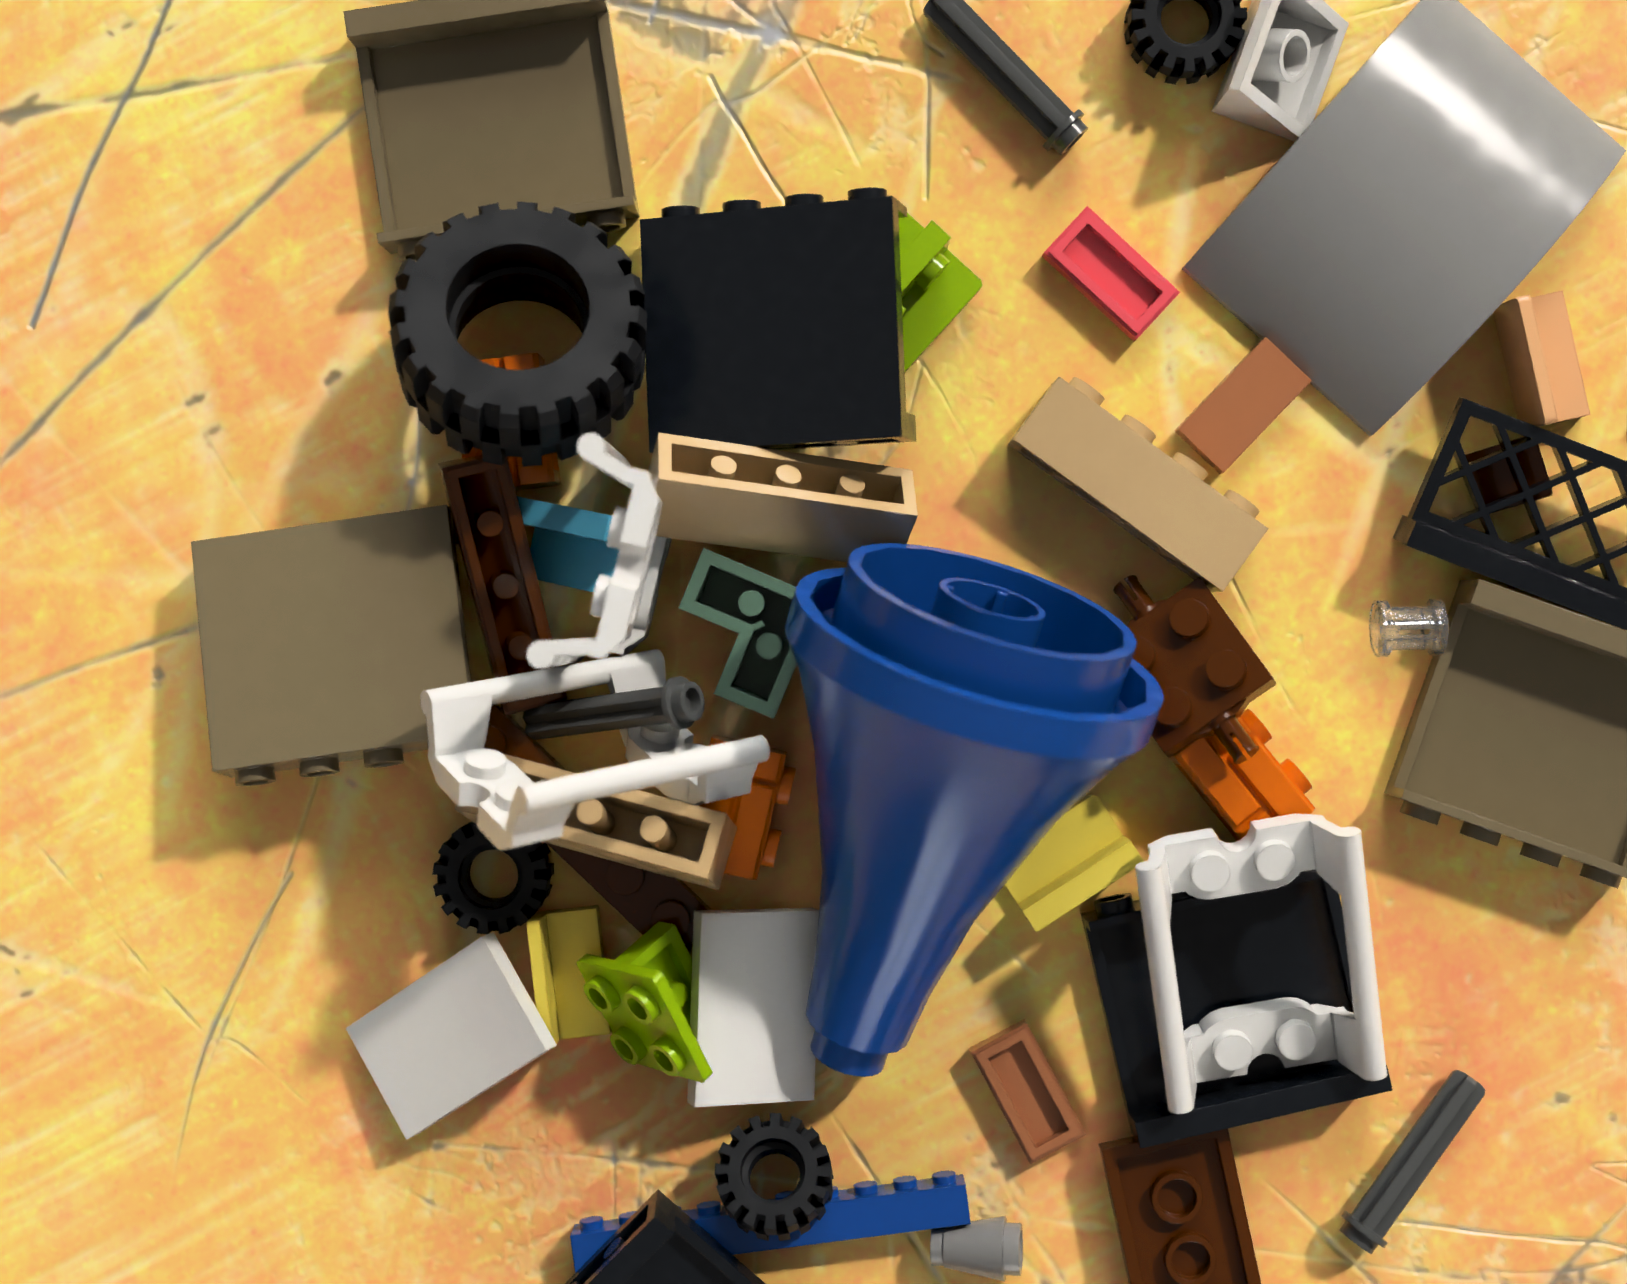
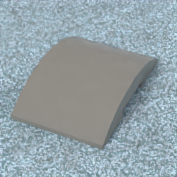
M1420 0L1277 163L1264 175L1185 264L1182 270L1258 338L1263 339L1267 337L1312 380L1310 384L1367 435L1372 436L1440 370L1529 274L1591 200L1626 150L1458 0Z

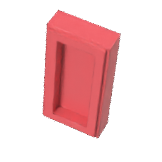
M1088 206L1085 207L1042 255L1050 265L1133 342L1180 293Z

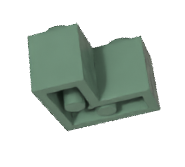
M703 548L678 608L739 633L714 694L774 719L797 665L785 632V624L796 586Z

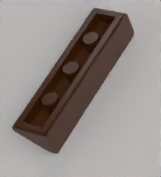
M482 455L438 463L493 678L542 670L531 666L526 657L527 650L533 642L552 640L507 456H505L503 465L483 462ZM566 692L501 703L500 706L504 715L507 716L544 706L545 704L563 701L567 699Z

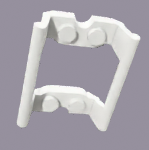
M586 433L579 438L577 442L578 454L604 474L632 490L628 507L616 506L608 532L607 547L619 549L613 576L600 574L595 586L590 615L601 617L597 636L533 642L528 647L526 657L531 666L537 669L577 663L585 655L605 659L608 658L610 652L620 655L629 654L648 637L652 623L660 579L672 538L656 536L663 503L651 480L652 475L648 471L630 467L629 461L620 452L595 433Z
M659 649L424 690L420 697L423 713L427 717L428 761L437 785L458 807L471 806L478 808L477 827L499 851L562 837L567 817L574 805L583 801L655 786L671 799L692 805L706 804L751 793L752 778L757 765L769 759L770 748L767 739L762 735L705 746L693 743L694 734L688 729H675L668 723L625 728L619 730L626 747L625 757L629 763L534 783L516 764L508 760L503 753L484 748L491 705L608 684L610 694L663 687L666 682L665 660Z
M1289 814L1250 821V828L1247 834L1241 840L1233 843L1219 840L1213 829L1207 828L1166 835L1147 845L1148 861L1138 863L1135 866L1167 1105L1171 1113L1185 1114L1194 1109L1197 1083L1247 1075L1251 1061L1262 1054L1278 1056L1285 1068L1337 1059L1339 1063L1364 1080L1379 1081L1386 1078L1387 1068L1361 829L1356 827L1341 828L1327 821L1323 815ZM1316 870L1317 874L1341 895L1354 1013L1347 1011L1344 1006L1310 1005L1308 1002L1297 997H1283L1220 1008L1209 1012L1200 1020L1199 1024H1193L1184 1030L1170 930L1172 894L1186 892L1188 895L1198 899H1218L1276 889L1292 882L1300 872Z

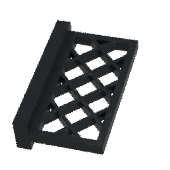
M1459 398L1408 517L1402 515L1393 539L1411 548L1627 630V588L1619 585L1609 561L1627 553V541L1605 550L1593 518L1624 505L1627 508V461L1475 402ZM1470 416L1492 424L1501 449L1468 463L1460 439ZM1506 430L1527 438L1511 444ZM1540 443L1550 446L1561 472L1549 477L1547 480L1528 486L1516 453ZM1567 453L1584 459L1586 462L1572 467ZM1454 455L1458 468L1446 472ZM1506 459L1518 491L1485 504L1472 472ZM1601 466L1610 469L1621 495L1588 508L1576 477ZM1463 477L1475 509L1452 519L1429 512L1439 487ZM1566 482L1578 513L1545 527L1533 495ZM1522 500L1535 532L1511 542L1499 539L1489 514ZM1480 519L1485 533L1464 524ZM1582 523L1594 555L1570 565L1559 562L1549 537ZM1539 542L1545 556L1525 549V547ZM1599 565L1604 579L1587 573L1585 570Z

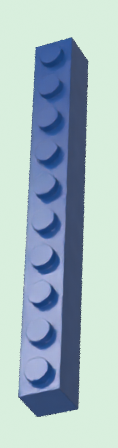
M954 1171L936 1172L932 1174V1178L917 1180L915 1176H901L893 1179V1183L877 1185L876 1181H862L854 1184V1188L838 1190L837 1186H833L831 1201H826V1213L819 1221L817 1218H814L810 1222L811 1229L801 1235L800 1231L796 1230L789 1233L791 1239L780 1241L778 1235H769V1241L758 1239L756 1233L751 1230L748 1233L744 1232L738 1227L736 1221L729 1217L724 1205H721L719 1201H707L698 1204L697 1209L682 1210L732 1255L971 1224L963 1174L956 1175ZM793 1191L780 1192L775 1195L774 1199L767 1200L783 1199ZM636 1211L622 1213L618 1216L619 1219L604 1221L601 1216L586 1217L581 1219L579 1224L574 1225L570 1239L575 1273Z

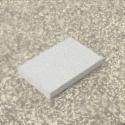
M818 909L694 910L690 1028L713 1074L703 1083L688 1079L687 1103L693 1107L814 1100L816 1057L811 1051L810 1044L815 1028L810 1025L805 1012L815 962L819 918Z
M494 932L481 936L346 1028L406 1140L418 1135L557 1046Z

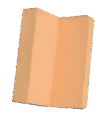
M1563 290L1530 297L1529 295L1520 296L1501 304L1493 313L1517 419L1540 427L1591 415Z

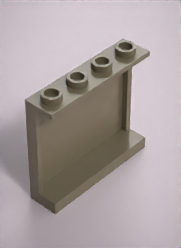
M416 0L343 11L347 38L356 47L383 225V232L376 233L377 240L390 254L398 253L399 260L403 261L409 258L416 260L414 246L427 233L433 232L435 235L440 236L444 233V221L459 213H463L466 219L479 215V206L499 203L500 210L517 209V202L537 203L538 211L551 214L553 208L558 207L575 213V224L583 226L587 221L592 222L604 232L623 229L626 227L625 219L640 217L608 0Z
M448 505L191 541L213 772L235 778L236 786H254L275 782L276 771L299 768L301 777L325 776L340 772L339 762L364 759V767H387L404 763L403 753L428 750L427 717L423 713L420 701L422 691L471 682L455 545L459 543Z
M1482 579L1460 580L1384 794L1404 800L1400 809L1401 813L1435 825L1438 824L1441 814L1464 821L1460 834L1498 846L1501 835L1524 842L1520 855L1557 868L1562 856L1583 863L1580 876L1618 889L1622 877L1627 879V631Z

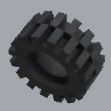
M1131 0L1124 23H1128V28L1124 33L1126 45L1133 44L1134 50L1131 56L1136 64L1144 60L1149 65L1145 73L1155 78L1158 72L1167 75L1164 83L1176 85L1179 78H1186L1187 85L1197 83L1201 76L1205 74L1207 78L1218 71L1223 63H1226L1245 32L1242 29V25L1247 20V7H1240L1242 0H1194L1206 11L1209 26L1207 34L1201 40L1190 44H1182L1172 40L1162 27V10L1165 5L1173 0Z
M471 821L451 834L450 839L444 842L438 851L441 855L439 860L434 863L432 875H437L438 883L433 885L435 896H442L445 904L441 908L447 916L453 913L459 918L456 924L464 929L472 926L478 928V934L485 935L491 931H498L499 934L510 932L514 927L526 923L542 907L544 900L550 894L553 885L550 884L551 876L554 874V863L549 862L548 854L551 851L547 843L542 844L540 841L500 850L513 859L518 870V880L514 890L509 895L501 898H490L482 895L476 890L471 881L470 870L476 856L486 850H498L478 829L476 823Z
M770 1113V1121L764 1122L760 1121L759 1115L749 1118L750 1127L742 1130L738 1125L730 1132L732 1137L730 1144L728 1145L723 1142L718 1152L721 1161L720 1164L715 1163V1177L718 1182L716 1187L729 1217L736 1221L740 1229L746 1233L749 1230L755 1232L758 1239L769 1241V1235H778L780 1241L791 1239L789 1233L799 1230L801 1235L811 1229L810 1222L814 1218H817L819 1221L826 1213V1201H831L832 1179L834 1177L826 1145L821 1143L819 1134L812 1127L807 1130L803 1125V1121L794 1116L791 1117L790 1122L784 1121L781 1113ZM771 1154H781L791 1158L797 1164L800 1171L799 1182L795 1190L780 1200L764 1199L757 1195L750 1185V1176L755 1164L763 1157Z

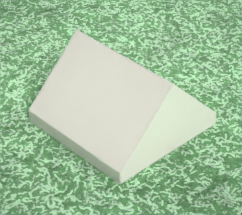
M1252 0L1247 12V20L1242 26L1245 32L1232 53L1211 112L1295 142L1314 121L1349 23L1323 0Z

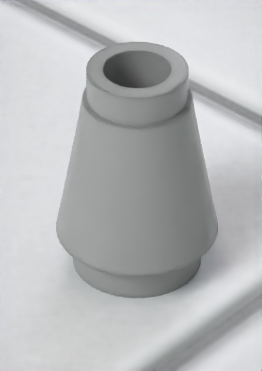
M1006 1216L971 1221V1224L932 1229L930 1238L931 1265L944 1266V1268L1003 1282L1006 1280V1275L1021 1276L1023 1263L1022 1223H1009Z

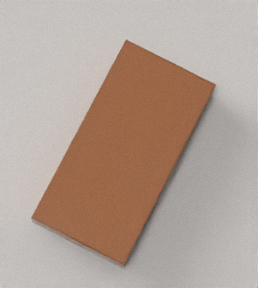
M1264 337L1174 431L1214 470L1222 474L1312 380L1267 337Z
M1025 1019L969 1048L1030 1164L1086 1135Z

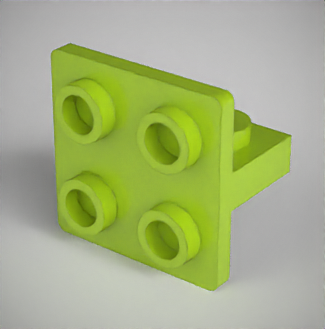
M908 213L907 217L899 218L905 372L982 287L981 279L948 250L951 237L933 220L924 228Z
M659 921L615 960L585 954L576 962L586 982L584 992L591 1004L603 1014L609 1023L612 1032L610 1036L611 1044L624 1061L632 1065L639 1064L663 1071L669 1076H680L703 1083L713 1074L690 1028L692 958L675 924Z

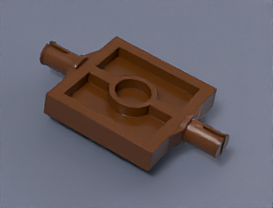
M1136 575L1124 578L1137 599L1134 600L1121 581L1114 587L1113 592L1118 595L1133 617L1127 624V627L1132 631L1137 640L1133 659L1140 663L1156 679L1163 692L1164 701L1152 732L1153 738L1164 754L1170 758L1193 741L1216 734L1233 758L1235 764L1245 762L1247 759L1233 738L1236 737L1250 757L1257 753L1259 747L1255 745L1237 719L1242 715L1250 702L1277 684L1274 678L1200 577L1170 598L1155 603L1140 584Z

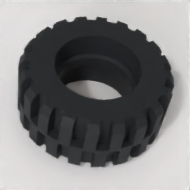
M517 202V209L500 210L499 203L479 206V215L466 219L463 213H459L443 222L444 233L440 236L435 235L433 232L427 233L414 246L416 261L410 258L403 261L395 277L397 290L390 295L388 315L391 326L389 332L396 368L405 398L409 406L417 408L419 421L432 434H440L445 430L447 446L464 455L469 454L473 447L482 450L483 462L503 465L505 456L522 457V467L542 465V455L556 452L561 461L578 455L577 442L579 438L586 433L598 434L603 439L611 433V417L616 421L624 419L633 405L634 391L641 387L645 367L647 312L644 310L645 293L641 280L636 275L631 274L632 262L623 249L615 244L608 248V234L592 222L587 221L583 227L575 224V213L558 207L553 208L552 214L538 211L537 203ZM509 301H533L551 306L567 315L583 334L576 345L558 360L542 367L526 370L503 369L486 364L469 354L457 341L465 326L476 315L494 305Z

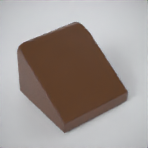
M1520 437L1510 441L1511 444H1514L1523 439H1526L1527 437ZM1498 444L1466 454L1465 456L1468 463L1500 450L1501 447ZM1538 444L1516 453L1528 486L1549 479ZM1506 459L1472 472L1485 504L1518 491ZM1552 487L1533 495L1534 500L1552 496ZM1521 500V501H1519V502H1516V503H1514V504H1511V505H1509V506H1507V507H1504V508H1502V509H1500V510H1497V511H1501V510H1504V509H1508V508H1511V507H1515V506H1518V505H1522V504H1524V503H1523V501Z

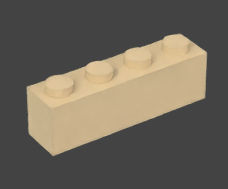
M1059 376L1048 388L1008 445L1190 578L1195 580L1200 577L1210 592H1223L1269 529L1255 519L1260 512L1259 509L1249 500L1232 490H1228L1223 496L1205 483L1204 479L1208 475L1207 471L1186 455L1176 452L1173 458L1161 451L1152 444L1156 438L1154 432L1137 419L1125 414L1120 421L1100 406L1105 398L1088 383L1077 377H1073L1068 383Z
M658 433L648 470L652 475L651 480L656 493L663 503L656 534L658 537L848 562L851 552L865 545L879 543L907 544L918 517L913 470Z
M504 754L508 760L516 764L534 783L577 774ZM633 790L576 803L565 821L563 836L541 842L719 890L737 827L726 813L640 790ZM455 805L454 809L477 824L478 808L471 806L458 807Z

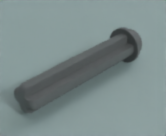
M929 0L923 9L925 17L1046 140L1043 147L1047 151L1054 148L1062 156L1088 130V127L1081 121L1084 113L1080 109L1073 113L964 0Z
M677 676L669 678L663 687L545 704L544 706L524 711L522 718L526 723L525 733L533 740L668 723L671 727L680 730L691 727L695 721L702 717L705 700L703 692L697 683L689 681L685 677Z
M1457 1069L1451 1072L1352 1213L1343 1212L1341 1216L1346 1221L1340 1228V1232L1370 1254L1374 1252L1378 1245L1383 1248L1386 1247L1388 1242L1383 1239L1485 1096V1089L1480 1083Z

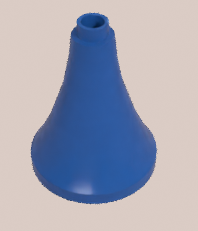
M879 543L859 547L851 552L845 568L820 570L803 577L795 588L785 624V632L800 671L814 743L822 864L816 954L805 1012L810 1025L815 1028L810 1048L814 1056L829 1068L844 1074L860 1077L879 1074L884 1068L888 1053L898 1052L907 1045L932 991L973 922L1052 826L1116 765L1142 750L1148 744L1164 701L1162 689L1156 679L1140 663L1133 659L1137 640L1132 631L1120 619L1098 604L1063 586L1011 566L946 549L900 543Z

